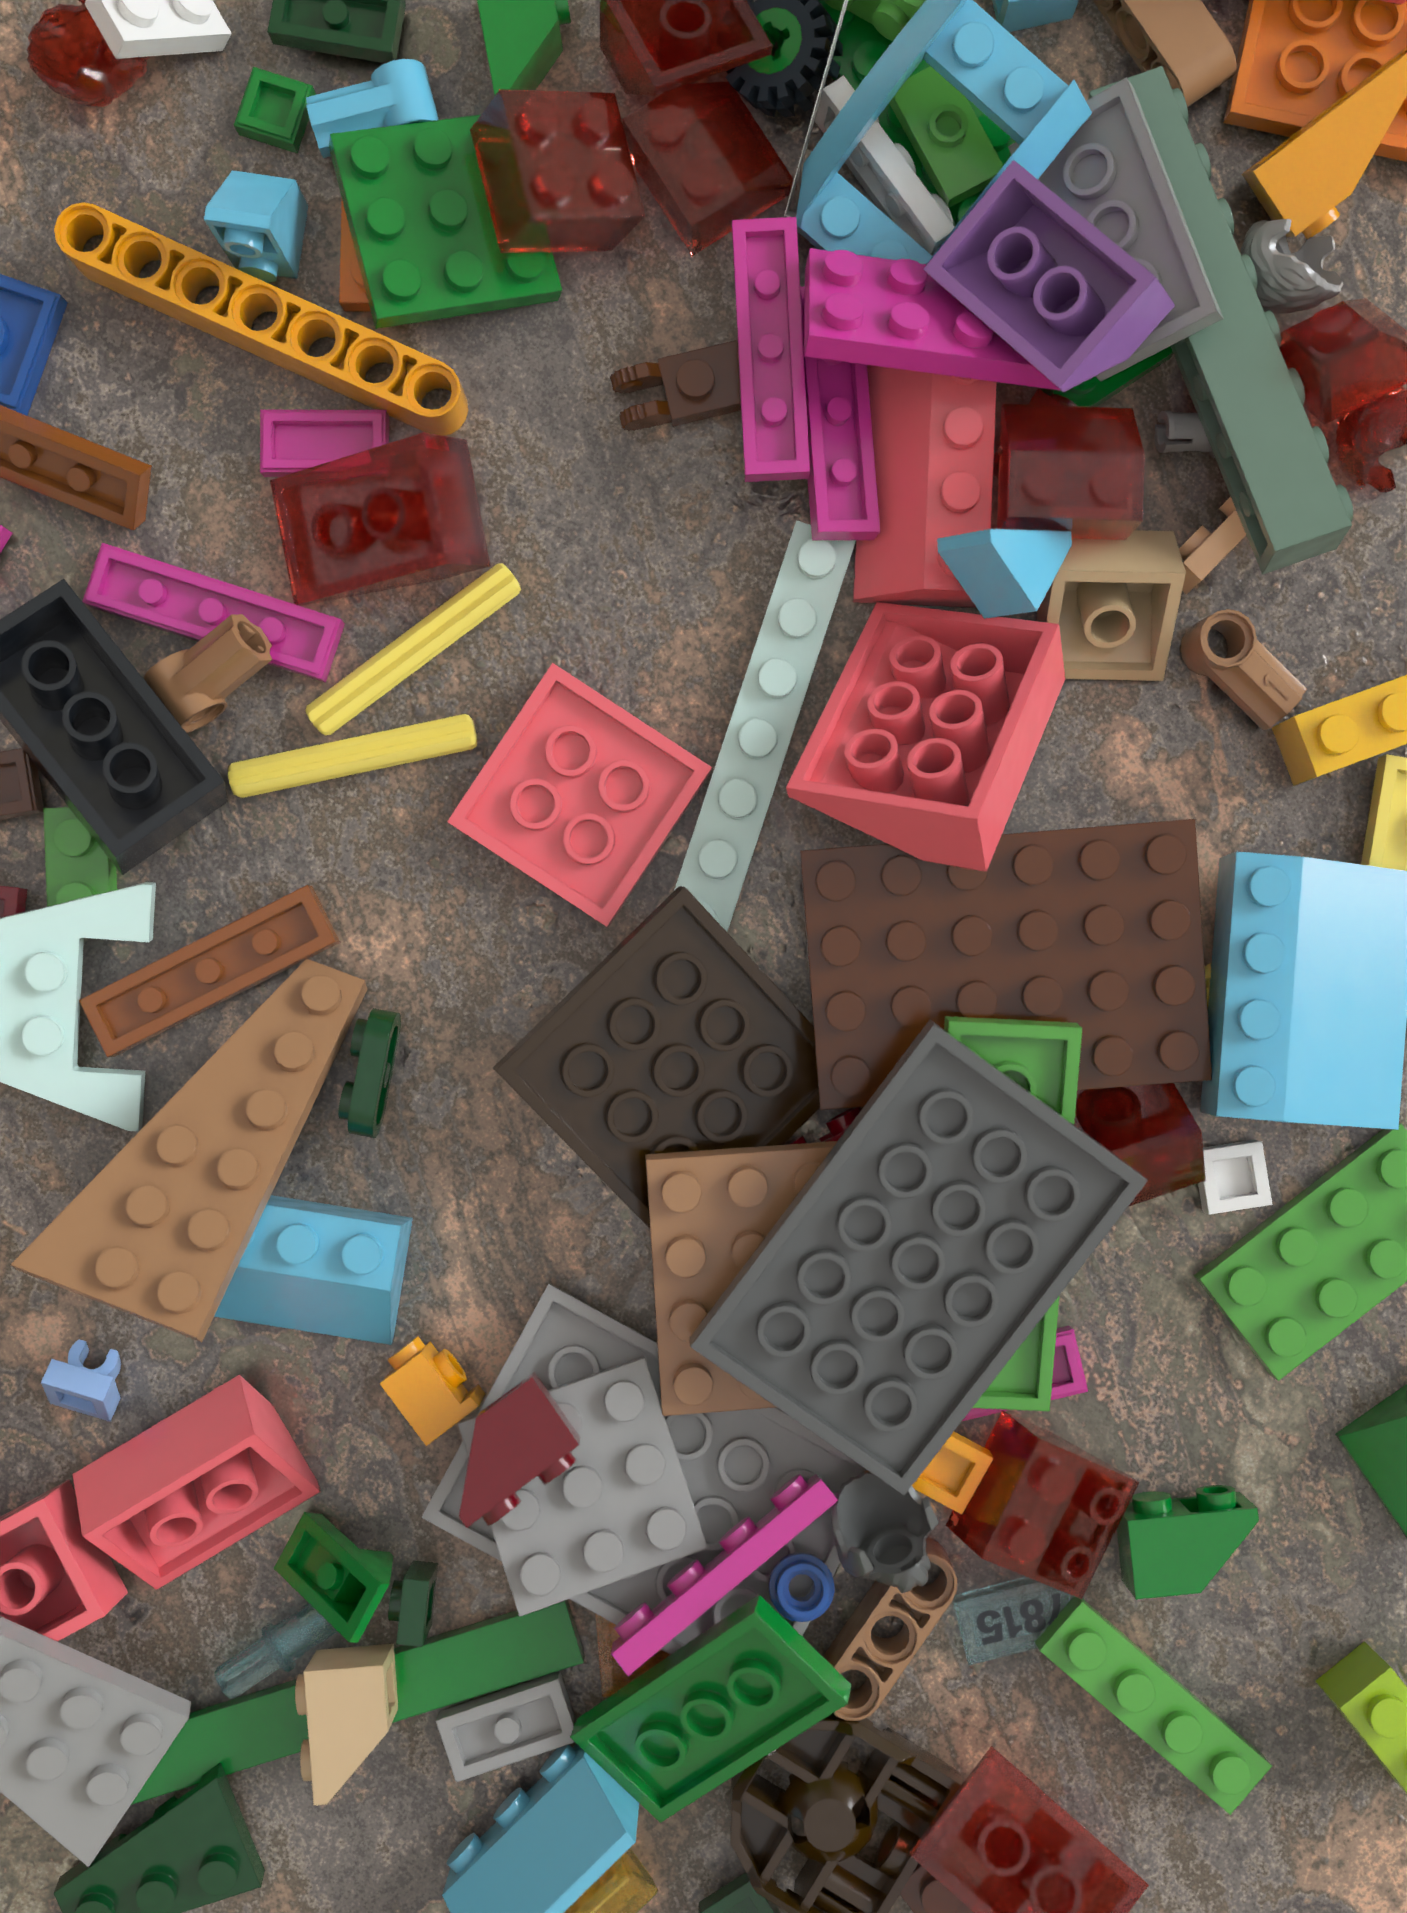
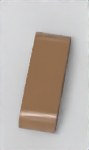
M1093 0L1141 72L1163 66L1171 88H1179L1182 91L1187 107L1235 75L1237 65L1233 48L1201 0Z
M926 1538V1553L931 1563L941 1567L940 1574L933 1583L923 1587L915 1586L909 1592L900 1593L897 1587H891L875 1581L825 1652L824 1658L840 1674L848 1670H858L867 1676L865 1683L860 1688L850 1691L848 1704L834 1712L837 1717L846 1721H860L873 1714L953 1601L957 1592V1576L946 1550L937 1541ZM895 1616L902 1619L904 1625L896 1636L880 1638L871 1632L874 1624L883 1617Z

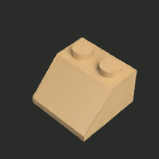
M1046 529V531H1071L1072 546L1037 610V621L1059 624L1065 679L1163 681L1186 575L1174 531Z

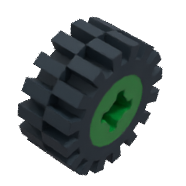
M738 0V3L745 11L740 17L731 11L729 12L724 22L733 30L732 35L720 33L719 45L728 53L720 55L719 60L721 68L728 73L725 78L729 84L755 109L759 108L764 114L775 117L776 110L785 118L795 116V104H798L805 112L815 107L810 95L815 90L819 93L837 29V24L830 17V14L818 0H757L755 2L753 0ZM838 39L833 56H843V44ZM777 41L778 49L776 50L775 56L773 57L771 55L773 46L775 45V42ZM833 57L828 75L837 79L841 67L835 62Z

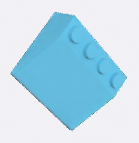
M1234 852L1219 858L1208 1002L1212 1080L1202 1081L1200 1113L1219 1117L1398 1130L1407 1019V871L1301 856Z

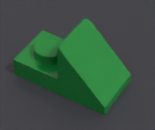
M304 1512L273 1569L349 1643H358L390 1584L394 1556L388 1551L359 1549L325 1516L319 1513Z

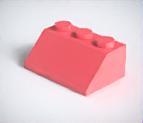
M241 1375L216 1387L208 1394L72 1474L82 1536L156 1590L321 1492L317 1479L273 1404Z

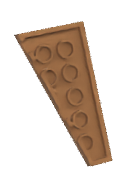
M306 958L16 1258L11 1266L20 1272L202 1343L367 992L365 980Z

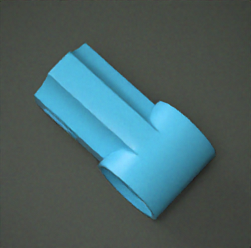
M399 59L385 63L374 70L370 81L306 97V106L311 126L323 158L331 156L329 139L332 133L439 120L426 68L422 62L414 59Z

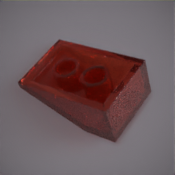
M423 432L270 480L295 605L303 606L432 582L491 566L466 439Z
M993 1746L985 1753L909 1852L913 1859L974 1913H1129L1149 1886L1125 1860Z

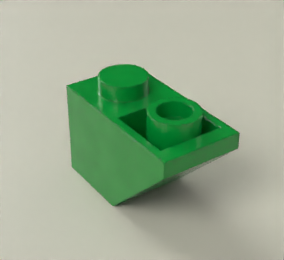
M1226 1485L1203 1486L1195 1490L1196 1496L1173 1499L1166 1492H1141L1132 1496V1503L1114 1504L1123 1583L1136 1600L1201 1593L1259 1522L1258 1508L1241 1492H1235V1488Z

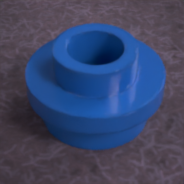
M800 1552L787 1555L774 1566L768 1582L770 1599L776 1610L789 1620L808 1622L820 1617L829 1608L834 1597V1579L829 1568L821 1559L812 1554ZM800 1574L809 1576L812 1579V1589L809 1594L804 1597H795L790 1594L789 1584L795 1576Z

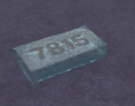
M1072 1565L956 1594L952 1605L968 1665L1037 1649L1038 1647L1035 1642L1072 1599L1078 1595L1084 1600L1078 1572Z

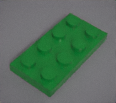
M759 1594L577 1718L570 1738L661 1823L848 1704L851 1684Z

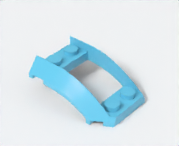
M925 0L860 83L804 162L796 214L797 231L820 250H847L856 255L892 260L911 259L921 264H928L933 256L838 173L858 143L921 61L925 60L1020 145L933 256L1013 160L1035 178L1039 179L1073 135L1082 127L1092 114V111L1075 80L1068 86L974 0Z

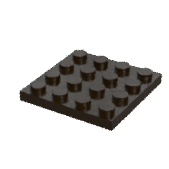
M679 886L493 1067L504 1081L649 1229L645 1154L783 1145L820 1108L813 1025L684 886Z

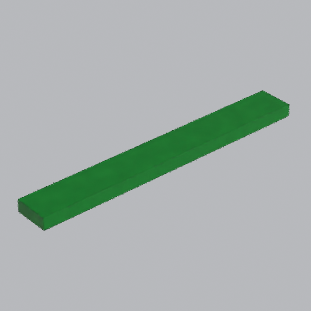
M568 1599L519 1617L518 1611L515 1610L426 1638L422 1647L404 1645L394 1648L398 1710L392 1723L584 1663L585 1653ZM297 1679L190 1712L189 1719L131 1805L200 1784L202 1776L220 1763L225 1774L228 1775L301 1752L303 1740L309 1738L307 1715H298L296 1709L295 1688Z

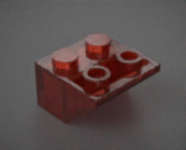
M1002 1410L984 1448L990 1451L993 1460L964 1512L960 1514L953 1510L945 1526L981 1559L1082 1599L1139 1482L1058 1435Z

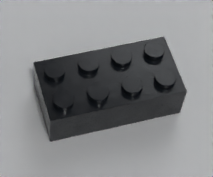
M62 579L0 619V721L122 875L228 802L223 778L65 579Z

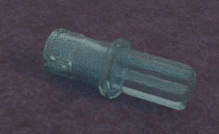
M307 1603L300 1610L275 1626L271 1623L263 1626L261 1629L263 1637L216 1668L214 1672L216 1681L222 1692L229 1699L240 1696L279 1668L286 1672L291 1671L295 1668V1661L319 1643L337 1634L338 1631Z

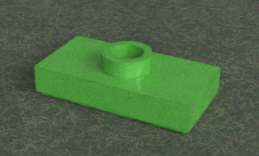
M931 66L909 77L889 102L938 195L944 200L948 208L984 190L1003 167L967 98Z

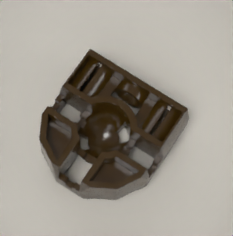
M832 1713L731 1778L730 1844L745 1869L756 1893L788 1913H889L962 1792L964 1784L961 1775L952 1766L889 1727L886 1730L880 1731L867 1718L860 1721H846ZM859 1737L875 1747L863 1769L861 1771L858 1770L857 1774L848 1770V1762L842 1759L854 1739ZM766 1758L791 1772L788 1777L790 1785L786 1791L757 1774ZM863 1795L865 1801L860 1815L855 1819V1813L852 1808ZM879 1811L896 1821L886 1831L876 1852L874 1863L858 1853L871 1840L877 1824ZM791 1815L803 1820L806 1836H798L793 1832ZM790 1845L802 1856L808 1858L795 1879L794 1892L788 1888L786 1891L781 1890L777 1887L776 1880L771 1878Z

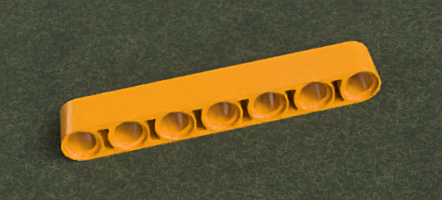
M86 202L72 204L65 208L56 220L54 233L57 244L82 275L99 285L375 410H386L390 417L428 434L436 436L450 435L460 429L466 421L468 404L459 378L451 367L435 358L97 205ZM96 235H104L102 242L97 248L92 251L82 252L88 239ZM150 261H161L160 268L154 275L147 278H139L140 271L145 264ZM209 286L219 287L218 294L212 301L207 304H195L196 297L201 290ZM272 311L277 313L275 322L269 328L260 331L251 329L253 321L263 312ZM330 337L335 339L333 348L324 356L313 357L308 355L310 346L319 338ZM388 363L393 365L392 373L386 380L380 383L365 381L367 371L375 364ZM442 388L451 392L449 401L439 409L430 410L421 406L424 396L433 389Z

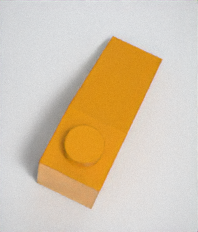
M1407 47L1242 173L1271 220L1291 219L1290 231L1285 235L1286 237H1295L1302 232L1305 238L1309 239L1328 227L1340 216L1335 206L1353 193L1407 96Z

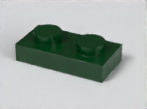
M273 0L267 32L274 45L388 63L397 59L406 2L405 0Z

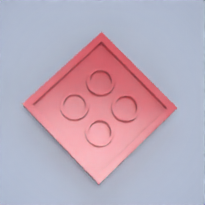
M552 663L447 822L608 928L711 773L712 767Z

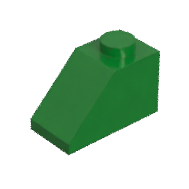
M477 0L498 112L516 110L518 116L563 52L559 25L571 23L568 0Z

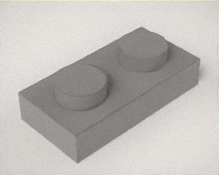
M560 1671L439 1711L436 1718V1724L456 1783L574 1743L570 1736L576 1722V1717Z

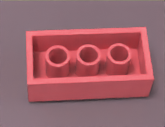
M70 1480L0 1517L1 1617L58 1642L104 1617L128 1593L110 1556L82 1536L76 1493Z

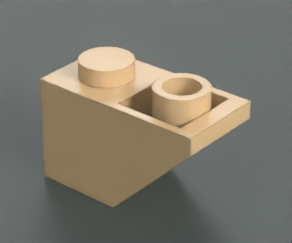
M394 1644L316 1650L303 1674H298L295 1688L296 1709L298 1715H307L309 1738L304 1739L301 1746V1775L303 1781H312L314 1805L328 1804L390 1729L398 1710Z

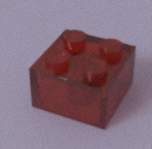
M500 89L470 129L500 253L612 251L645 217L615 93Z

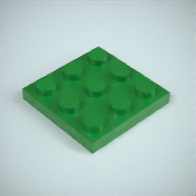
M516 110L330 134L329 150L375 329L559 300L562 287Z

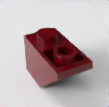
M535 1372L480 1411L476 1417L459 1518L466 1528L481 1517L488 1526L494 1524L521 1502L516 1491L537 1476L545 1485L561 1475L577 1461L571 1451L580 1445V1436Z

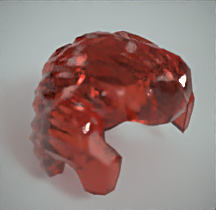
M78 0L82 3L80 6L58 4L53 8L46 9L42 13L39 22L32 27L28 35L30 44L26 49L28 53L27 61L30 63V69L55 93L88 107H105L111 104L114 99L127 92L136 83L138 78L146 74L147 60L150 56L116 59L86 8V0Z
M1401 386L1383 393L1371 391L1354 399L1350 407L1343 409L1337 421V437L1335 439L1337 450L1335 454L1339 460V467L1346 474V478L1360 490L1366 487L1365 483L1373 486L1379 492L1385 493L1396 488L1392 470L1381 465L1378 458L1386 451L1407 444V388Z

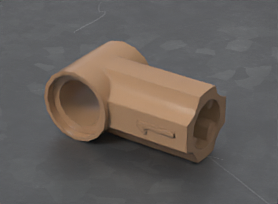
M1230 609L1217 611L1189 627L1182 637L1180 651L1182 660L1188 669L1197 675L1208 676L1263 731L1270 729L1286 716L1302 700L1303 694L1307 691V688L1257 640L1254 625L1247 616L1239 611ZM1210 629L1219 631L1227 640L1228 651L1225 658L1218 657L1209 648L1207 639Z
M233 614L192 648L173 653L153 665L146 672L144 680L184 731L189 733L207 725L225 711L228 706L225 698L272 660L270 655L272 645L260 627L251 623L243 614Z

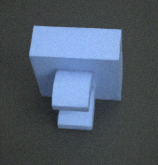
M79 1339L69 1350L68 1363L51 1359L41 1381L42 1387L50 1404L111 1422L121 1399L115 1382V1378L121 1369L119 1353L117 1350L110 1349L106 1355L105 1362L100 1367L88 1369L83 1366V1363L88 1356L89 1348L86 1341Z

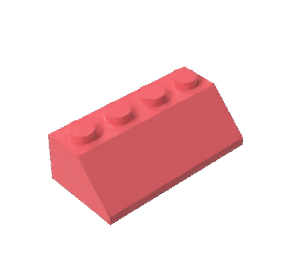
M867 365L880 533L874 540H856L853 602L976 608L938 553L937 539L991 529L997 382Z

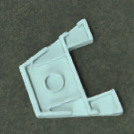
M144 882L0 918L1 1083L127 1131L138 1132L142 1128L145 1071L79 1067L77 1064L80 1024L79 1000L81 999L84 938L150 942L153 940L156 883Z

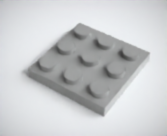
M645 1357L548 1390L580 1436V1445L571 1451L577 1461L561 1475L543 1485L538 1476L516 1491L521 1502L500 1520L490 1525L519 1617L708 1549L665 1417L662 1415V1408ZM478 1415L458 1423L468 1458L475 1421Z

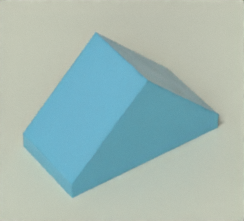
M987 529L938 538L937 546L938 553L983 618L986 619L1037 611L1072 546L1071 531Z

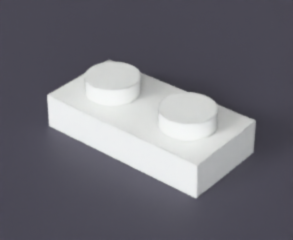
M213 0L85 1L86 8L116 59L223 51L232 34Z

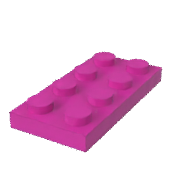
M809 249L805 267V357L1060 390L923 270L927 264H921L911 259L892 260L856 255L847 250L827 251Z

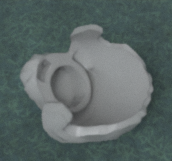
M1291 219L1261 220L1250 227L1246 232L1241 247V255H1249L1254 264L1258 282L1256 293L1264 311L1269 310L1274 314H1287L1309 310L1310 308L1318 307L1321 302L1331 299L1341 292L1343 281L1337 272L1323 270L1325 257L1335 250V242L1331 235L1311 237L1305 241L1300 250L1291 253L1285 236L1290 231Z

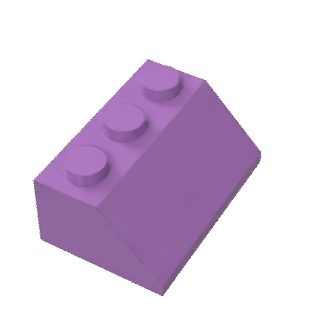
M1015 160L1009 164L923 269L1062 392L1129 359L1175 306L1156 276Z

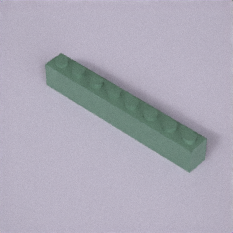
M1163 66L1129 77L1127 79L1135 89L1223 316L1222 320L1170 347L1261 573L1263 575L1335 550L1352 526L1353 506L1351 498L1343 485H1335L1327 465L1329 449L1324 433L1318 426L1312 427L1303 407L1305 392L1300 375L1296 369H1288L1279 349L1281 346V333L1276 317L1271 311L1264 312L1256 293L1258 282L1254 264L1249 255H1240L1233 238L1234 220L1230 206L1224 198L1217 199L1210 182L1211 164L1206 148L1200 142L1194 143L1188 129V108L1185 97L1179 88H1171ZM1117 82L1089 91L1088 99Z

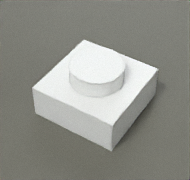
M1248 1140L1192 1149L1202 1211L1210 1215L1273 1205L1262 1141Z

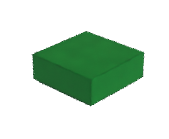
M253 67L234 122L238 135L298 154L309 121L306 97L316 95L313 85Z

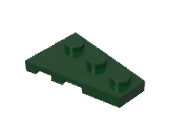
M221 1763L205 1773L201 1778L200 1784L177 1799L174 1795L157 1807L153 1817L128 1835L121 1833L106 1843L89 1867L81 1861L61 1875L56 1885L54 1896L62 1913H183L260 1888L265 1869Z

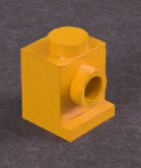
M419 1336L412 1339L387 1359L393 1370L379 1383L425 1446L429 1445L478 1408L486 1395L479 1384L470 1391H467L462 1384L467 1380V1376L457 1359L447 1349L438 1352L431 1341L425 1345Z

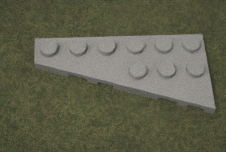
M0 1616V1792L89 1867L189 1719L191 1701Z

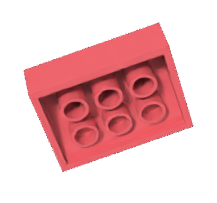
M876 602L786 786L788 797L922 861L987 872L1065 681L1059 624L1006 617L984 619L981 614Z

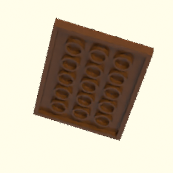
M1195 819L1002 834L987 872L922 861L887 843L800 850L820 1110L864 1107L928 1021L931 1020L944 1029L945 1016L1078 1023L1082 1027L1077 1090L1212 1080Z

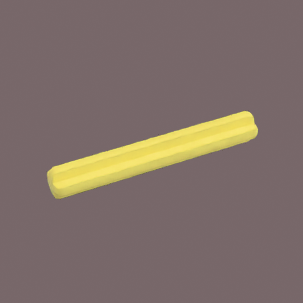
M503 563L493 566L308 704L305 712L309 720L325 736L334 733L520 593L521 588L515 576Z
M461 714L234 762L228 766V779L233 794L245 798L472 750L477 746V734L472 718L469 715Z

